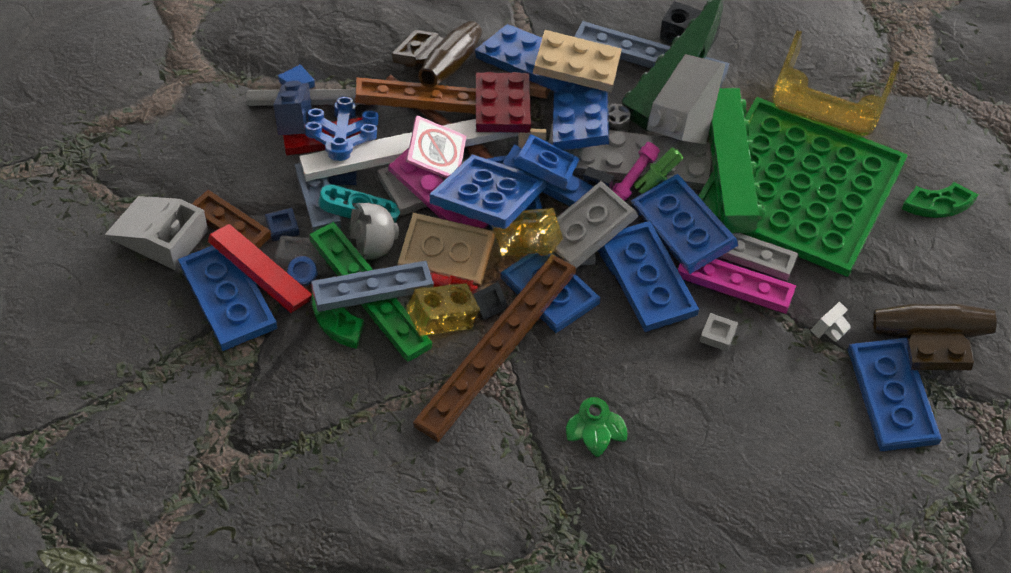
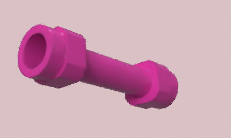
M647 142L638 152L640 157L623 181L616 183L611 190L622 200H627L632 194L630 188L648 163L655 162L660 149L651 142Z

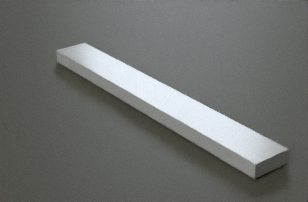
M476 119L443 125L448 129L465 135V147L519 135V133L476 132ZM412 132L356 145L353 147V152L350 153V158L343 161L330 159L326 151L299 156L305 179L310 181L392 163L409 148Z

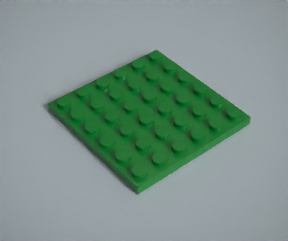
M756 97L744 119L749 120L750 128L747 138L752 140L753 153L750 157L751 161L756 162L754 182L759 183L760 194L757 201L758 204L763 206V220L758 221L756 233L741 234L796 252L798 257L849 277L906 162L908 154ZM712 172L698 197L720 220L714 174Z

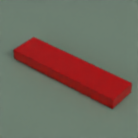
M230 224L209 235L208 242L290 313L310 301L312 294Z

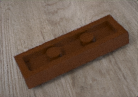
M210 190L205 191L192 203V205L204 210L207 225L215 231L230 224L258 249L271 238L269 229Z

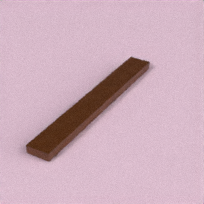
M552 254L413 421L414 428L439 442L575 275L576 267Z

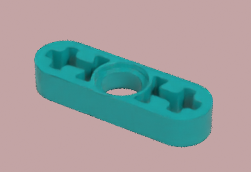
M336 185L324 186L318 198V205L322 210L350 219L352 210L356 209L352 205L353 203L380 205L388 210L394 223L397 222L400 214L396 203L391 200Z

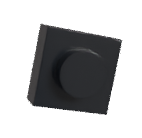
M588 167L584 173L583 181L592 186L602 181L612 189L614 176Z
M492 281L469 292L478 317L481 320H485L508 308L498 281Z

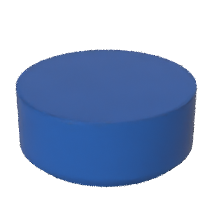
M299 256L289 263L287 273L302 286H308L311 284V281H315L318 270L310 258Z

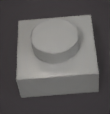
M710 313L701 334L700 342L728 352L737 330L738 322Z

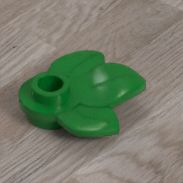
M590 397L582 402L579 413L569 419L566 426V437L568 441L583 439L586 448L595 457H599L606 450L610 439L619 442L627 440V427L621 416L610 412L604 400L598 397ZM596 407L599 409L600 414L593 416L590 414L589 409Z

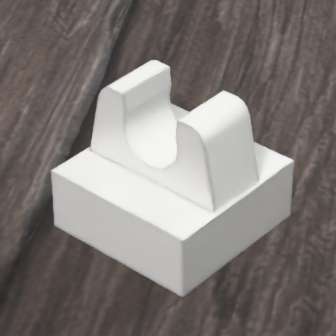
M838 302L816 323L811 331L818 338L825 333L833 341L837 342L851 328L850 324L843 317L848 309Z

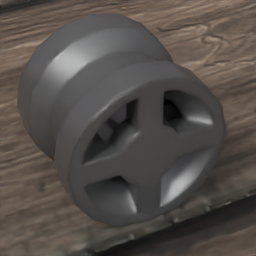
M611 104L608 106L609 130L628 132L631 113L627 107L622 104Z

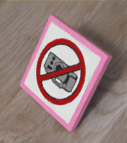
M416 116L406 162L448 178L462 163L466 136Z

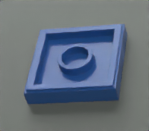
M530 135L517 156L514 165L565 190L580 159L534 135Z

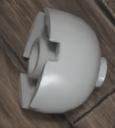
M357 203L356 206L359 209H353L351 213L350 239H356V250L365 260L378 259L387 254L392 248L394 240L398 239V224L394 223L391 214L384 207L372 203Z

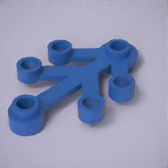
M340 97L334 104V116L338 118L337 125L324 118V111L322 109L314 108L308 111L309 123L305 125V134L307 137L314 138L323 143L329 158L332 160H347L350 158V153L353 152L354 146L377 138L376 126L378 125L379 115L375 111L363 112L362 120L348 125L349 119L356 116V104L350 97ZM322 129H324V130L328 131L329 133L333 134L335 137L333 138V137H331V136H329V135L323 133V132H322ZM361 131L360 134L347 138V136Z

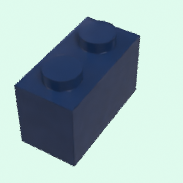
M289 81L281 85L274 102L278 135L305 134V125L309 123L308 111L312 109L309 83Z

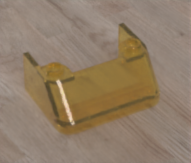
M797 30L773 90L774 105L783 111L859 136L872 134L887 106L898 76L900 63L895 61L882 97L866 95L856 104L808 88L809 82L806 74L793 69L802 44V31Z

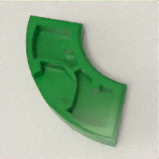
M955 182L940 190H927L916 186L903 203L902 210L923 217H949L971 207L979 194Z
M312 292L313 312L320 328L336 342L357 349L364 327V320L351 315L344 307L318 312Z

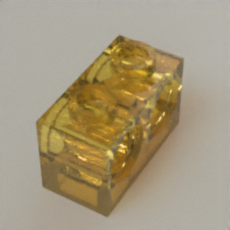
M554 208L524 210L506 229L492 226L502 256L514 255L515 257H522L527 254L536 253L542 256L548 255L563 240Z
M467 283L414 289L407 306V311L419 336L472 329L480 308Z

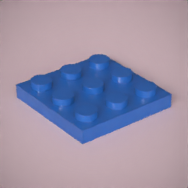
M472 154L430 193V204L442 207L444 210L465 215L470 219L491 224L497 228L506 229L546 188V181L531 173Z

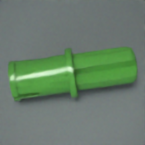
M670 148L655 164L652 163L650 169L634 183L635 188H640L639 192L643 194L655 187L661 180L665 181L667 175L683 160L681 153L675 148Z

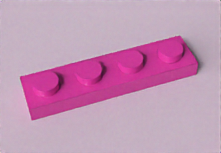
M409 148L388 166V170L440 219L483 229L488 227V223L470 219L465 215L444 210L442 207L430 204V193L444 180L435 173L407 163Z
M718 259L713 260L691 274L686 271L681 263L678 267V272L683 280L785 314L788 311L796 285Z

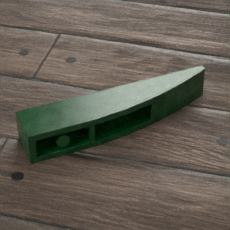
M723 0L707 1L699 16L691 19L684 33L681 36H677L668 51L657 58L653 68L641 76L638 85L632 91L630 90L625 94L622 105L629 109L632 122L647 130L653 102L685 54L705 59L721 19Z

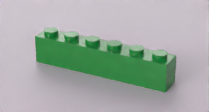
M719 88L708 137L720 221L731 233H756L758 221L763 220V206L758 204L757 201L760 188L759 183L754 182L756 162L751 161L750 157L753 153L752 140L747 138L750 126L749 120L744 119L746 100L741 99L740 88Z

